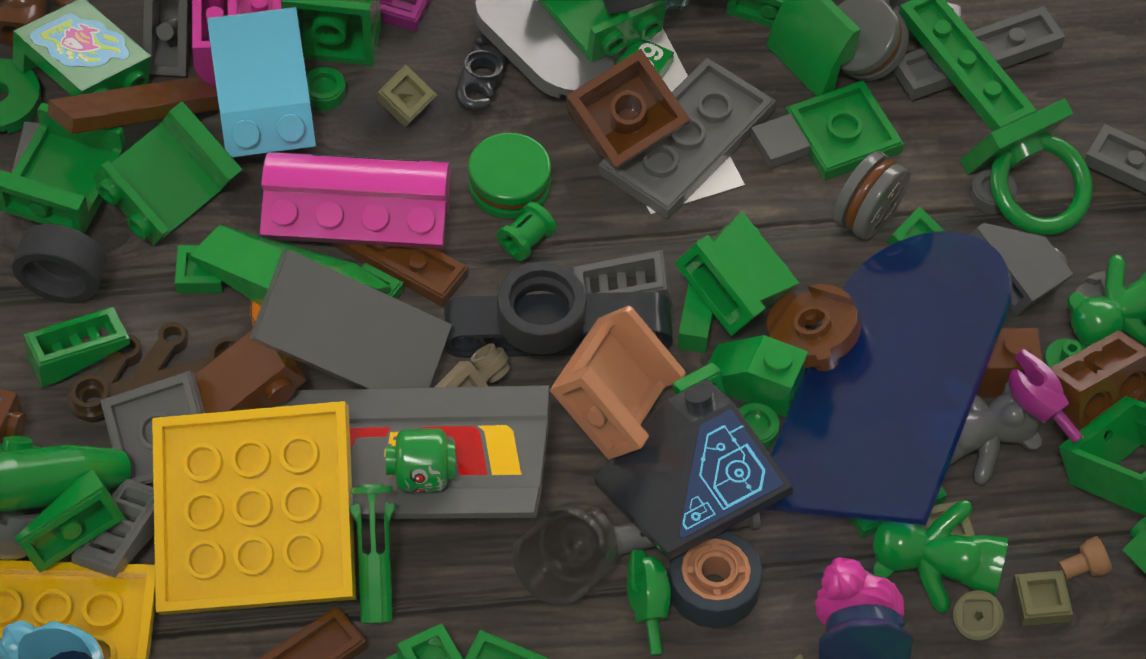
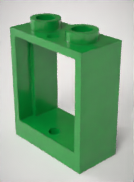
M1124 396L1082 428L1079 432L1083 437L1074 444L1068 439L1059 446V450L1070 485L1146 516V471L1139 474L1117 465L1141 445L1146 446V403ZM1108 431L1107 437L1104 439V435Z

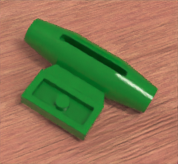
M4 437L3 444H0V511L9 512L48 507L77 479L94 469L108 492L116 490L126 479L131 477L129 457L121 449L69 444L37 447L33 445V440L28 437Z

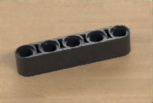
M658 292L585 293L587 299L586 320L580 336L572 345L559 352L539 355L518 349L510 344L501 333L497 319V295L455 297L445 303L444 321L452 324L445 343V349L449 354L462 358H471L477 350L490 343L494 344L496 348H503L508 357L573 355L599 317L626 306L633 307L666 349H668L673 343L670 300L666 295ZM557 294L524 295L514 304V312L519 318L537 325L556 323L565 318L570 309L567 301Z

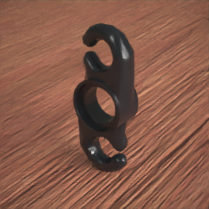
M482 33L476 36V45L472 47L471 53L464 60V66L455 91V97L459 105L471 111H483L491 106V99L489 98L494 96V90L501 84L508 59L499 49L483 50L480 46L493 43ZM486 67L494 73L489 76H480L475 74L472 69ZM479 92L483 93L485 97L480 100H474L469 98L467 94Z

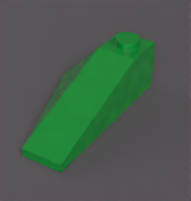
M219 225L190 254L191 261L260 306H262L283 250L287 249L388 295L391 292V286L355 263Z

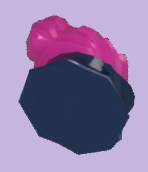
M841 557L833 559L832 564L827 566L823 572L821 586L823 588L817 591V599L815 600L816 615L826 628V633L819 639V659H911L914 638L903 629V626H906L904 601L895 584L891 583L887 578L872 575L858 561Z

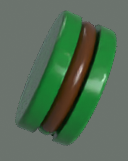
M500 133L486 138L475 147L469 158L468 186L471 198L482 211L502 219H517L522 215V208L528 202H535L543 206L551 188V161L547 151L539 142L523 134Z

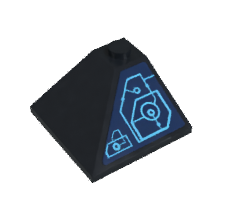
M708 379L667 399L642 426L649 435L642 448L612 458L594 477L596 486L669 560L794 494L792 485L736 405Z

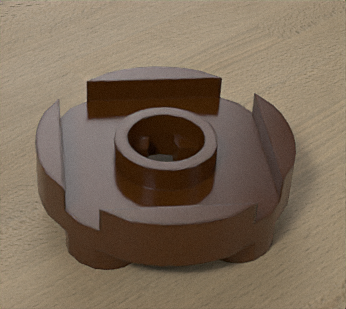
M827 284L808 286L810 292L795 296L794 291L783 296L773 306L767 318V330L770 338L808 351L805 368L814 367L818 371H828L835 368L840 358L847 354L856 344L860 336L862 321L853 299L846 291ZM818 321H822V326L815 330H806L805 328L806 325L814 326Z

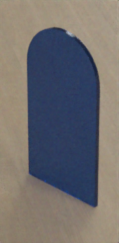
M950 231L924 233L896 242L873 255L849 278L843 290L853 299L854 305L859 312L862 321L860 336L853 348L840 358L835 368L828 371H818L814 367L807 369L771 453V457L792 485L794 494L764 510L927 525L1012 299V279L1001 254L988 242L978 237Z

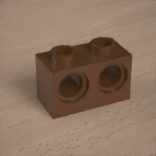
M1120 330L1050 367L1059 378L1064 395L1069 402V405L1063 412L1079 431L1124 396L1139 401L1146 399V348Z

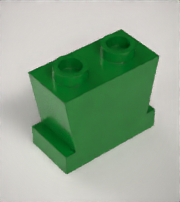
M743 211L713 239L709 235L705 236L674 263L731 336L747 325L766 307L777 303L799 284L786 264L782 262Z

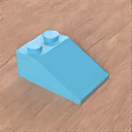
M296 7L207 18L224 145L227 153L231 157L316 146Z

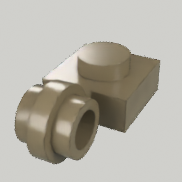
M492 343L487 344L473 354L471 357L472 363L470 361H460L434 388L489 387L487 383L499 380L509 371L510 366L507 363L509 357L503 348H496Z

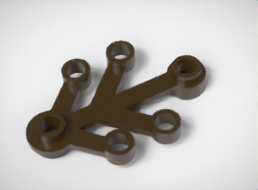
M176 322L167 323L159 329L158 340L132 378L116 382L124 367L134 366L142 358L140 341L135 336L128 335L130 344L124 348L131 347L135 350L129 354H121L120 351L122 349L110 354L96 375H85L77 379L69 390L67 397L70 411L81 420H99L104 417L100 400L187 371L196 374L239 339L234 337L221 338L212 345L209 357L162 369L171 355L181 353L188 344L185 328ZM171 335L180 336V338L174 342L166 341V338ZM90 398H99L95 402L85 403Z

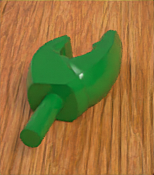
M632 550L630 552L627 572L629 603L634 610L636 623L647 624L650 656H659L663 654L659 622L668 618L671 592L668 575L658 558L646 557L644 550Z

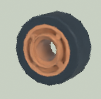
M725 530L671 559L668 574L671 603L682 617L698 626L716 629L735 625L746 618L758 602L763 573L759 554L746 539L732 531ZM715 574L723 577L725 580L722 582H711L705 576Z

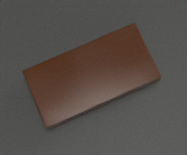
M335 606L258 659H353L367 649V642L341 609Z

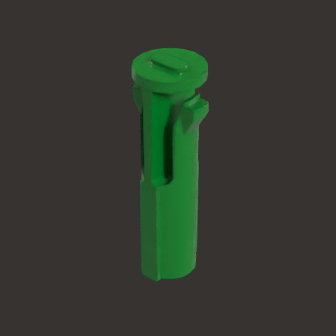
M360 484V487H351V494L368 493L370 511L371 552L366 553L363 550L360 504L355 502L354 505H349L350 513L357 523L360 622L393 621L389 522L396 510V503H389V501L385 503V551L381 553L377 550L376 493L393 492L392 486H384V484Z

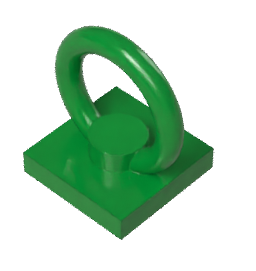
M1065 98L990 133L960 159L967 175L993 164L990 173V186L997 207L1010 223L1034 235L1050 236L1070 230L1082 220L1092 199V179L1085 160L1068 142L1049 134L1074 114ZM1043 151L1049 152L1061 159L1070 170L1074 181V197L1070 206L1062 214L1052 218L1036 217L1024 211L1014 200L1008 183L1010 168L1034 158Z

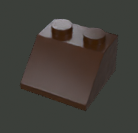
M642 49L567 95L568 114L590 146L615 169L684 127L691 120Z

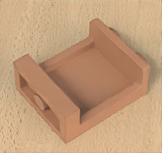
M626 306L596 320L549 391L606 458L610 460L642 448L649 437L641 426L643 420L662 390L683 378L686 372L633 307Z

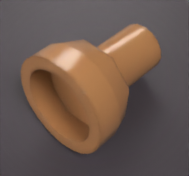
M1097 536L1087 539L1081 544L1079 554L1058 562L1060 571L1063 570L1065 580L1085 572H1089L1092 576H1104L1113 571L1107 551Z

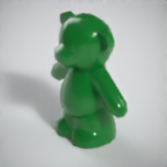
M1113 255L1107 264L1105 297L1096 296L1088 298L1076 292L1069 295L1066 299L1067 306L1072 311L1070 315L1072 329L1077 339L1085 347H1089L1118 330L1146 347V271L1135 282L1125 287L1126 262L1121 255Z
M967 500L956 502L937 518L927 530L915 521L907 518L905 510L901 505L897 503L890 504L887 508L886 519L877 527L873 540V551L876 558L873 568L874 575L887 578L894 571L918 568L921 581L932 606L938 612L946 613L950 609V600L942 584L941 575L956 580L972 590L985 591L995 597L1007 552L1008 538L991 535H950L953 529L963 522L972 511V504Z

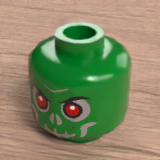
M442 429L401 430L396 436L395 446H386V476H396V484L402 492L443 491L447 486L448 480H455V441H448L447 435Z

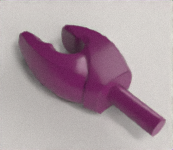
M1025 349L1020 350L1015 358L1025 371L1026 376L1018 369L1010 372L1009 386L1013 397L1025 412L1041 422L1046 423L1053 418L1075 444L1083 435L1063 412L1069 405V402L1064 395L1059 378L1039 358Z

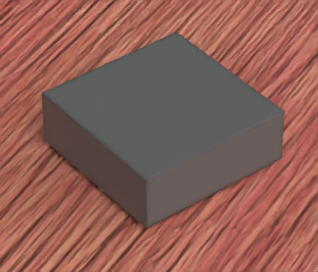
M791 114L751 127L750 137L769 169L809 155L810 144Z

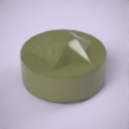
M976 590L960 597L954 607L953 619L956 628L964 637L975 642H985L993 639L1000 633L1004 625L1005 614L1002 605L996 597L988 592Z

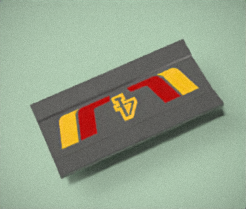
M549 385L295 390L290 399L274 406L283 407L345 401L349 405L352 487H360V484L392 486L393 492L376 493V519H384L386 501L396 503V510L391 518L395 520L536 518L541 496L550 421L551 392L549 391ZM403 429H442L447 435L448 441H455V480H448L446 488L440 492H402L396 484V476H386L385 466L386 446H395L398 432ZM368 493L352 494L353 505L355 502L360 504L362 519H370Z

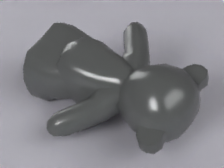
M946 379L942 384L944 393L958 403L963 410L921 413L912 417L911 434L915 445L932 472L940 470L956 462L964 455L978 449V458L973 471L974 481L979 485L986 484L992 477L1000 449V442L1022 444L1029 451L1036 450L1042 445V438L1038 434L1040 420L1034 418L1019 406L1011 393L1009 381L1005 383L1003 393L987 405L980 396L958 380Z

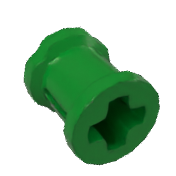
M528 202L522 208V215L510 226L501 227L496 232V237L508 255L515 260L522 261L531 255V248L543 237L550 238L556 232V224L545 208L535 202Z

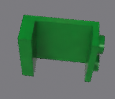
M538 0L591 63L607 55H615L623 48L643 39L648 40L662 31L667 4L666 0H659L634 10L610 14L606 11L603 0Z
M182 101L168 112L158 126L110 163L107 160L102 164L93 179L97 182L96 188L101 197L112 206L116 204L128 217L127 224L132 232L142 240L147 239L154 247L232 183L242 171V168Z

